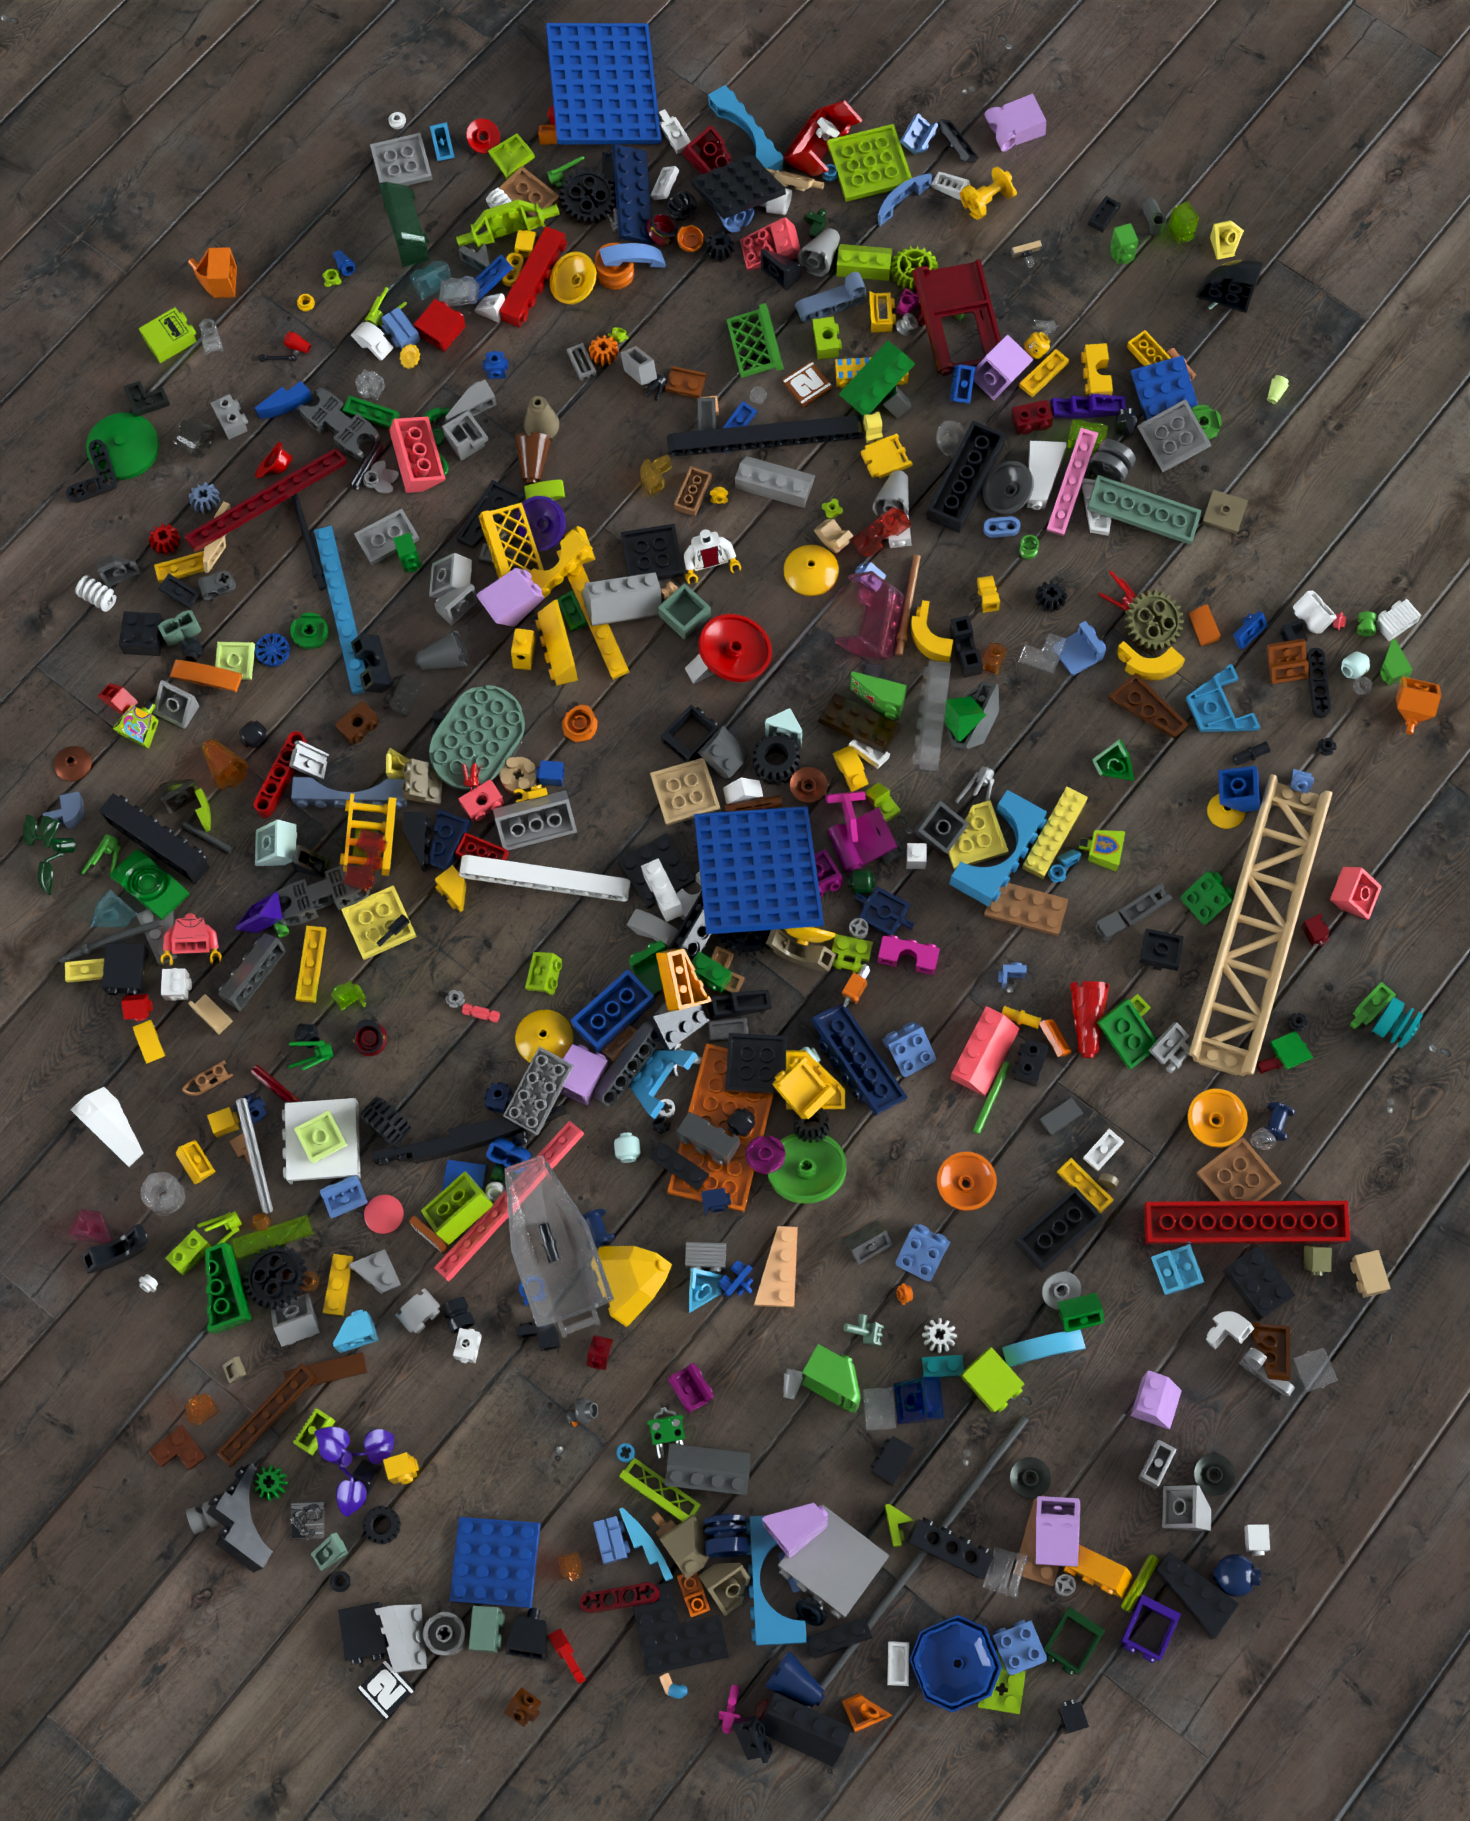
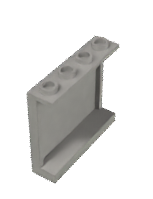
M822 1505L828 1513V1527L792 1558L789 1559L785 1555L778 1565L779 1573L787 1580L792 1578L797 1582L795 1586L802 1592L806 1593L808 1591L814 1595L812 1599L814 1601L817 1600L819 1605L825 1604L830 1608L829 1612L838 1619L840 1617L845 1619L878 1571L888 1560L889 1555Z

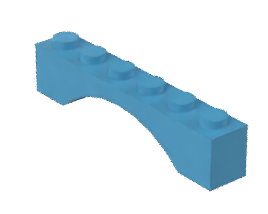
M724 85L708 94V105L717 117L735 123L749 135L756 150V159L766 169L782 170L783 155L781 152L776 151L773 142L767 139L763 129L755 124L753 116L751 114L748 115L743 103L738 102L734 92Z

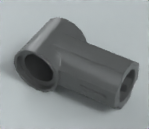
M1146 199L1141 204V208L1148 221L1149 232L1154 236H1160L1165 230L1166 215L1161 212L1156 199Z

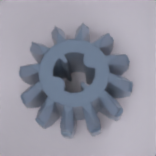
M204 482L203 486L197 483V488L191 489L192 493L189 494L190 505L194 507L195 511L201 510L205 514L206 510L212 513L211 508L218 507L217 503L220 502V493L213 484L208 486Z

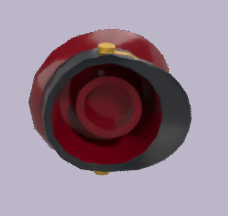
M663 213L654 215L647 222L649 236L655 243L661 246L671 244L674 236L679 232L673 219Z
M370 1019L362 1020L356 1025L354 1030L353 1043L355 1048L364 1056L378 1055L386 1046L387 1033L375 1021Z

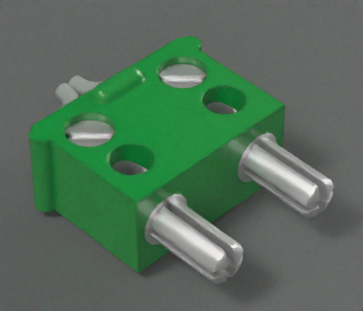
M666 1407L660 1408V1412L654 1415V1420L647 1422L650 1426L652 1443L656 1445L659 1459H661L659 1444L662 1458H664V1443L676 1441V1444H679L680 1441V1444L684 1445L683 1440H685L682 1422L684 1419L683 1415H676L674 1411L667 1410ZM663 1411L673 1414L670 1417L657 1419V1416L661 1415ZM676 1430H681L680 1436L675 1435ZM657 1433L661 1434L659 1440L655 1439V1434Z

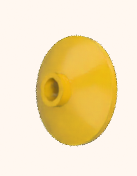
M1219 794L1215 795L1207 807L1210 821L1222 829L1237 827L1243 821L1245 812L1230 808V811H1226L1224 809L1225 806L1220 805Z

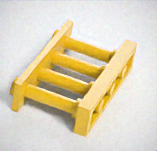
M350 793V800H346L345 811H349L345 853H341L340 865H343L344 872H347V864L349 863L378 866V868L382 869L381 875L389 876L396 798L389 797L388 804L384 805L355 803L354 794ZM353 810L379 812L387 815V819L382 823L352 820ZM351 828L380 830L382 833H385V839L377 841L350 838ZM349 845L380 848L381 851H384L383 857L377 859L348 856Z

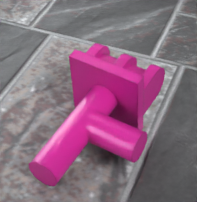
M737 1685L731 1686L726 1712L719 1711V1719L723 1720L722 1730L726 1734L732 1732L733 1721L740 1719V1715L734 1714L740 1689Z

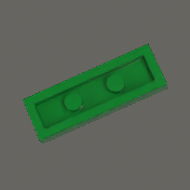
M350 395L342 410L345 415L351 417L358 413L369 423L390 429L393 420L398 419L400 416L398 411Z

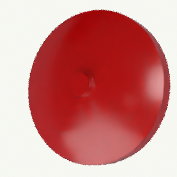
M724 614L711 619L704 626L698 641L699 653L704 664L717 676L732 682H747L756 679L766 670L772 656L771 642L766 632L756 622L742 615Z

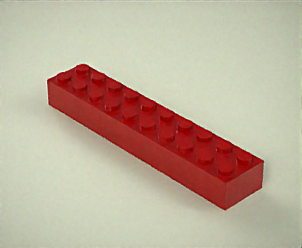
M1348 1201L1146 1202L1143 1204L1145 1245L1344 1244L1350 1241Z

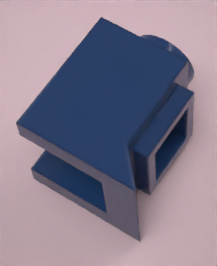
M725 1188L701 1191L705 1217L710 1211L711 1213L722 1212L728 1208L727 1205H731L730 1193H725Z

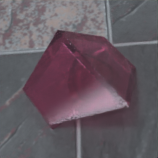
M82 1209L68 1231V1234L75 1240L101 1244L112 1242L101 1217V1212Z

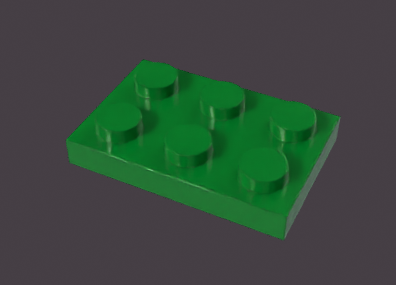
M1124 999L1097 1021V1024L1128 1069L1134 1068L1151 1054L1149 1049L1157 1040L1129 999Z

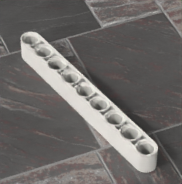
M471 855L462 856L459 876L466 879L615 901L628 900L631 883L630 880L620 877Z

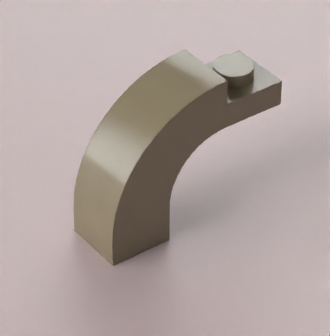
M782 929L771 930L766 942L768 946L773 948V953L797 965L818 971L829 972L836 955L825 946L799 944L797 939Z

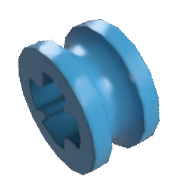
M624 1443L617 1448L616 1454L621 1462L628 1463L635 1457V1450L632 1445ZM623 1448L631 1449L632 1451L627 1459H625V1456L623 1458L620 1456L623 1453Z

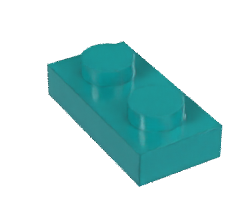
M963 1356L922 1357L923 1379L960 1377L959 1375L964 1371Z

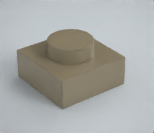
M239 1356L231 1358L222 1366L229 1384L236 1383L246 1375Z

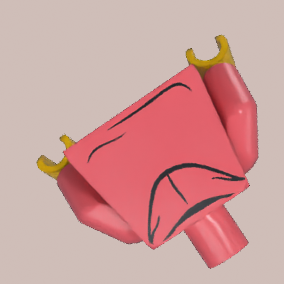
M192 913L186 914L184 918L177 919L175 925L171 926L164 934L163 950H165V953L161 956L162 964L164 965L166 958H170V966L173 964L170 951H172V954L210 952V949L212 951L209 958L210 963L213 964V956H217L220 963L222 955L217 951L219 945L216 932L209 925L205 924L203 918H196Z

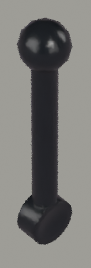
M260 354L258 358L260 362L287 359L294 361L295 355L265 356Z

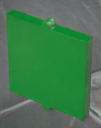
M1296 1031L1269 1043L1276 1053V1057L1280 1059L1286 1070L1313 1058L1306 1047V1043H1303Z

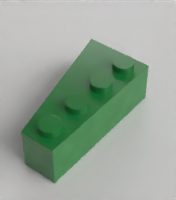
M223 1242L205 1249L206 1294H208L207 1315L209 1320L207 1331L218 1334L253 1321L232 1246Z

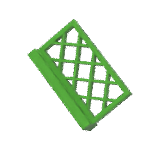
M766 303L759 305L760 309L726 319L741 378L776 368L777 371L784 369ZM759 316L756 324L749 322L751 318ZM742 323L739 329L733 328L732 324ZM746 325L752 327L749 334L743 332ZM756 330L763 332L759 338L753 336ZM739 335L746 337L742 343L736 341ZM750 339L756 341L753 347L746 345ZM760 343L766 345L763 352L756 350ZM743 349L749 351L746 357L739 355ZM753 353L760 355L756 362L750 359ZM764 357L771 362L765 365L760 364ZM746 363L753 365L751 369L743 371Z

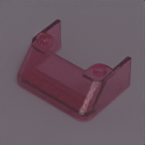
M873 571L849 575L848 578L860 586L858 599L866 608L860 635L835 638V642L854 655L881 660L892 658L904 605L902 593Z

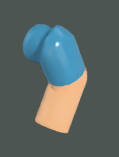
M669 1673L659 1677L668 1696L681 1699L687 1695V1687L683 1684L680 1686L673 1684Z

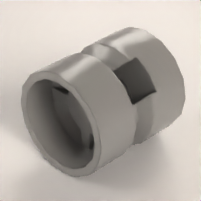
M209 1501L204 1502L202 1507L196 1505L186 1509L188 1522L195 1535L206 1531L208 1526L213 1528L221 1525L206 1513L210 1507L208 1505Z

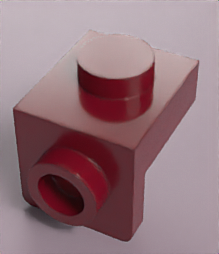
M593 1335L587 1356L588 1367L606 1370L613 1339Z

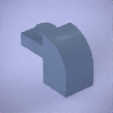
M79 792L59 795L61 809L43 813V816H49L60 821L58 826L64 823L68 829L76 827L82 821L85 811L83 798Z

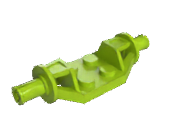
M517 199L484 210L476 222L470 224L471 232L456 236L459 247L475 243L479 249L481 245L494 243V239L517 232L518 230L528 229L530 231L539 226L545 227V219L560 215L557 204L541 209L538 202L532 204ZM525 211L536 212L537 216L526 217ZM486 224L488 230L478 235V230Z

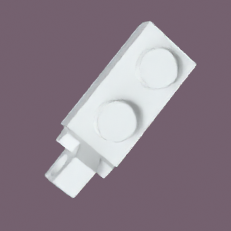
M664 109L659 112L660 128L676 154L683 152L684 148L691 141L677 118L669 117Z

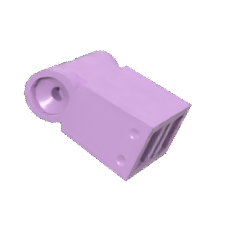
M1033 93L1005 104L1003 107L990 108L984 113L990 128L996 134V141L1003 152L1009 150L1015 144L1018 145L1046 135V119Z

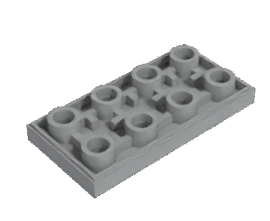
M541 1046L538 1047L503 1116L533 1134L539 1135L574 1065Z

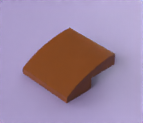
M1304 639L1267 644L1268 665L1272 684L1309 678V664L1306 659V641Z

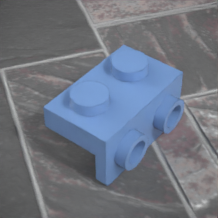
M916 114L899 142L913 155L920 152L923 153L929 147L928 142L935 136L938 124L936 122L930 124L920 114Z
M356 1175L347 1177L343 1181L328 1185L320 1190L331 1219L368 1203L362 1185Z

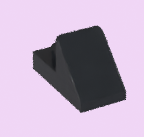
M362 1459L352 1473L354 1481H361L366 1487L367 1495L363 1505H365L382 1468Z

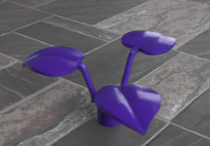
M325 1427L315 1431L318 1450L322 1458L340 1466L339 1469L349 1478V1481H341L336 1489L337 1505L345 1517L358 1510L365 1502L367 1495L365 1485L361 1481H354L353 1476L345 1467L351 1464L353 1456H365L368 1454V1460L372 1464H379L383 1462V1459H387L394 1447V1436L383 1429H374L366 1434L363 1441V1446L366 1450L364 1452H349L345 1450L350 1443V1437L342 1428Z

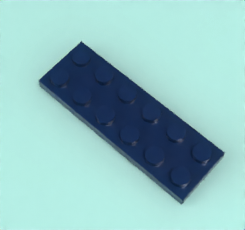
M614 144L612 147L619 239L651 245L654 241L647 231V222L652 218L646 151Z

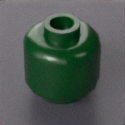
M868 868L852 870L851 876H847L848 888L852 887V891L855 894L870 893L872 888H875V874L871 873V870Z

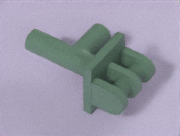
M859 1314L857 1326L848 1323L844 1324V1331L864 1336L863 1344L882 1345L880 1338L883 1337L881 1330L884 1329V1325L876 1322L866 1324L867 1315Z

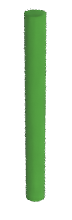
M1003 1061L974 1126L973 1132L976 1134H980L1010 1067L1008 1062Z

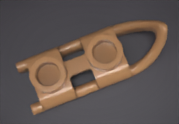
M223 1060L193 1077L184 1085L182 1091L189 1096H198L234 1075L226 1072L223 1065L227 1063ZM216 1077L218 1081L210 1084L209 1081ZM194 1082H196L200 1089L198 1092L186 1090Z

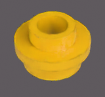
M309 294L300 295L297 300L298 308L302 311L312 310L315 306L314 298Z

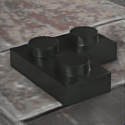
M140 381L123 386L136 417L170 406L163 388L145 393Z

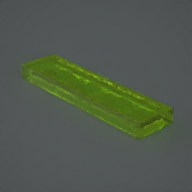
M305 1215L232 1239L231 1242L236 1259L238 1260L259 1253L261 1249L264 1251L268 1250L269 1245L274 1248L276 1244L279 1246L314 1235L309 1216Z

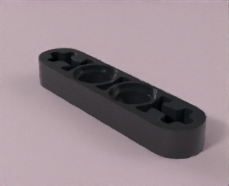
M1312 648L1307 655L1312 712L1317 718H1325L1331 710L1325 653L1320 648ZM1313 654H1316V656L1319 657L1317 665H1315V658L1312 657ZM1313 671H1320L1323 677H1314ZM1318 687L1322 688L1325 694L1317 695L1314 690ZM1320 701H1322V708L1325 709L1324 712L1318 709Z

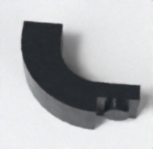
M142 1224L134 1225L127 1233L112 1242L88 1248L81 1255L87 1274L114 1267L144 1251L148 1239Z

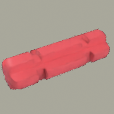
M467 1003L462 1008L463 1014L469 1016L471 1014L473 1015L472 1017L484 1020L489 1019L495 1023L500 1018L498 1011L492 1010L491 1012L487 1008L473 1007Z

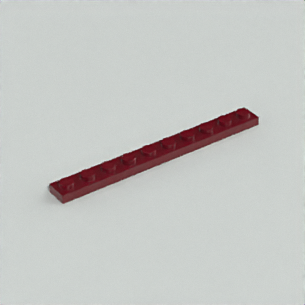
M334 448L186 534V542L195 552L199 551L346 465L347 459L337 448Z

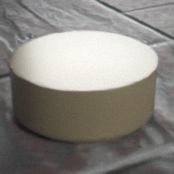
M1102 1173L1099 1176L1098 1183L1105 1188L1116 1189L1119 1180L1111 1174Z

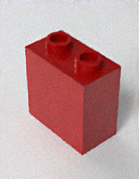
M437 299L433 300L414 323V328L418 331L419 336L443 352L447 350L466 327L464 316L458 310L454 311L445 302H440Z

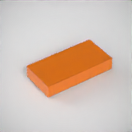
M1054 1019L1043 1020L1039 1023L1058 1057L1067 1056L1072 1053Z

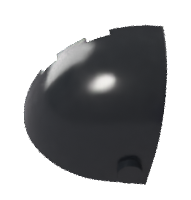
M1235 260L1218 266L1204 278L1196 297L1247 313L1260 277L1263 262Z

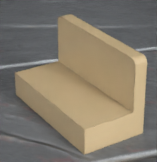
M206 994L195 1004L192 1001L188 1003L218 1035L233 1022Z

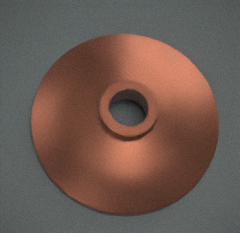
M79 746L64 748L57 754L54 761V769L61 779L70 782L84 778L89 773L92 765L89 753ZM74 759L73 763H68L69 760Z
M813 767L797 770L790 780L792 795L804 803L819 801L826 794L828 787L825 775ZM810 785L812 789L807 790L805 787Z

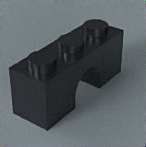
M969 615L951 619L950 632L963 678L982 674L983 663L979 649L975 648L974 631Z
M361 633L351 642L355 659H362L369 666L360 674L363 690L365 692L383 693L392 685L380 637L379 635Z

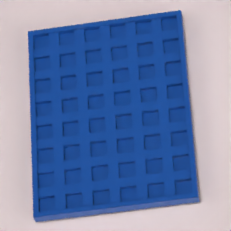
M546 23L557 144H661L648 23Z
M808 806L694 814L706 934L824 926Z

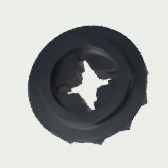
M802 1597L796 1603L797 1614L803 1621L813 1626L824 1624L827 1619V1612L823 1609V1605L817 1603V1600L813 1601L810 1597Z

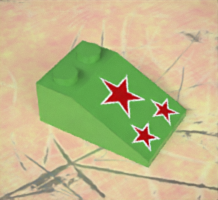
M851 672V691L880 715L891 720L900 719L907 685Z

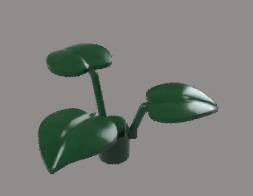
M25 815L23 826L24 842L28 846H32L35 839L43 840L45 848H50L52 845L53 851L57 852V854L46 858L44 862L41 861L37 871L40 887L46 894L52 895L53 868L49 861L57 857H63V853H73L75 851V841L73 838L54 839L60 821L49 816H43L40 824L41 836H38L36 834L37 824L35 819L31 815Z

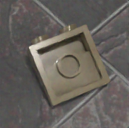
M410 759L403 767V774H405L402 784L403 799L439 806L441 804L442 780L437 776L432 766H429V762Z

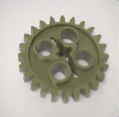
M1148 590L1145 592V595L1143 593L1139 594L1138 597L1132 599L1134 603L1128 604L1130 609L1125 611L1129 615V617L1124 618L1125 621L1129 622L1125 628L1131 629L1128 635L1133 634L1132 641L1138 639V646L1144 644L1145 650L1150 646L1152 651L1157 648L1162 650L1164 647H1169L1170 643L1176 642L1175 638L1181 636L1177 631L1183 630L1179 626V624L1184 622V620L1179 619L1183 613H1178L1177 611L1181 606L1175 607L1176 599L1170 601L1171 595L1169 594L1164 597V591L1158 594L1157 590L1152 591V593ZM1155 604L1160 607V612L1155 609ZM1140 612L1144 614L1145 620L1140 618ZM1164 620L1168 623V628L1164 626ZM1149 629L1153 631V637L1150 636Z

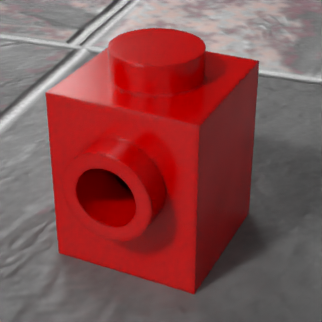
M148 994L126 995L121 1001L124 1020L134 1019V1021H142L153 1011L152 1000H149Z

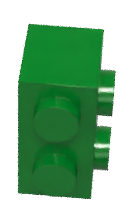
M698 951L691 962L698 979L713 991L722 993L732 979L730 970Z
M1097 1293L1057 1302L1059 1317L1065 1333L1105 1323L1103 1308Z

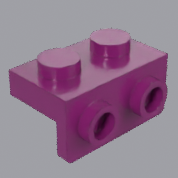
M693 1362L667 1379L688 1414L706 1405L714 1397L711 1387L706 1384L700 1369Z

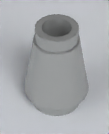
M787 1368L786 1373H784L783 1397L795 1400L804 1378L802 1377V1371Z

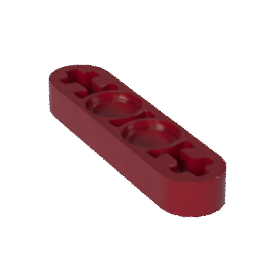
M646 1582L586 1593L581 1597L579 1604L583 1611L593 1614L653 1603L659 1598L660 1591L655 1584ZM648 1588L654 1591V1593H651L650 1598L647 1595L639 1594V1591L641 1593L648 1592ZM627 1591H633L635 1594L634 1599L630 1602H626L624 1598ZM609 1594H613L615 1598L612 1605L605 1604V1598ZM589 1599H591L592 1601L600 1602V1604H591V1608L586 1606V1603L589 1602Z

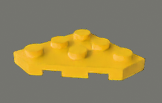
M786 1050V1070L790 1067L788 1065L790 1061L795 1057H806L808 1059L806 1063L826 1086H831L836 1091L821 1108L845 1109V1088L806 1050ZM786 1101V1109H793Z

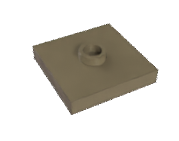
M1213 490L1202 524L1237 534L1248 500Z

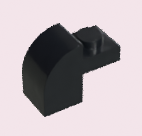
M535 1316V1325L528 1322L520 1324V1327L516 1328L519 1339L538 1336L539 1349L541 1351L561 1348L559 1333L555 1325L545 1317Z

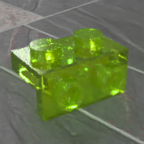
M351 981L337 986L331 994L341 1011L356 1000L360 1002L363 1008L367 1006L364 1001L366 999V996L363 994L364 992L358 984L353 985Z

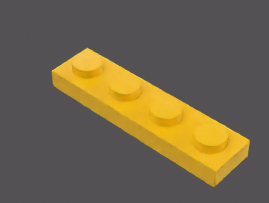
M306 926L295 997L296 1001L316 1003L327 931L326 927Z

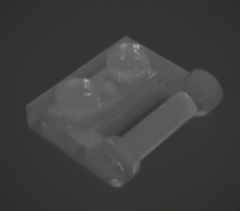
M994 1547L992 1554L994 1558L986 1574L983 1588L1017 1598L1019 1593L1017 1589L1025 1563H1028L1029 1557ZM1014 1560H1016L1017 1563L1010 1587L1006 1588Z

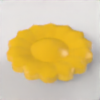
M413 344L402 348L399 359L404 368H414L420 360L419 349Z

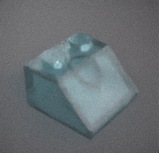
M441 259L410 274L411 283L421 300L453 285L449 265Z

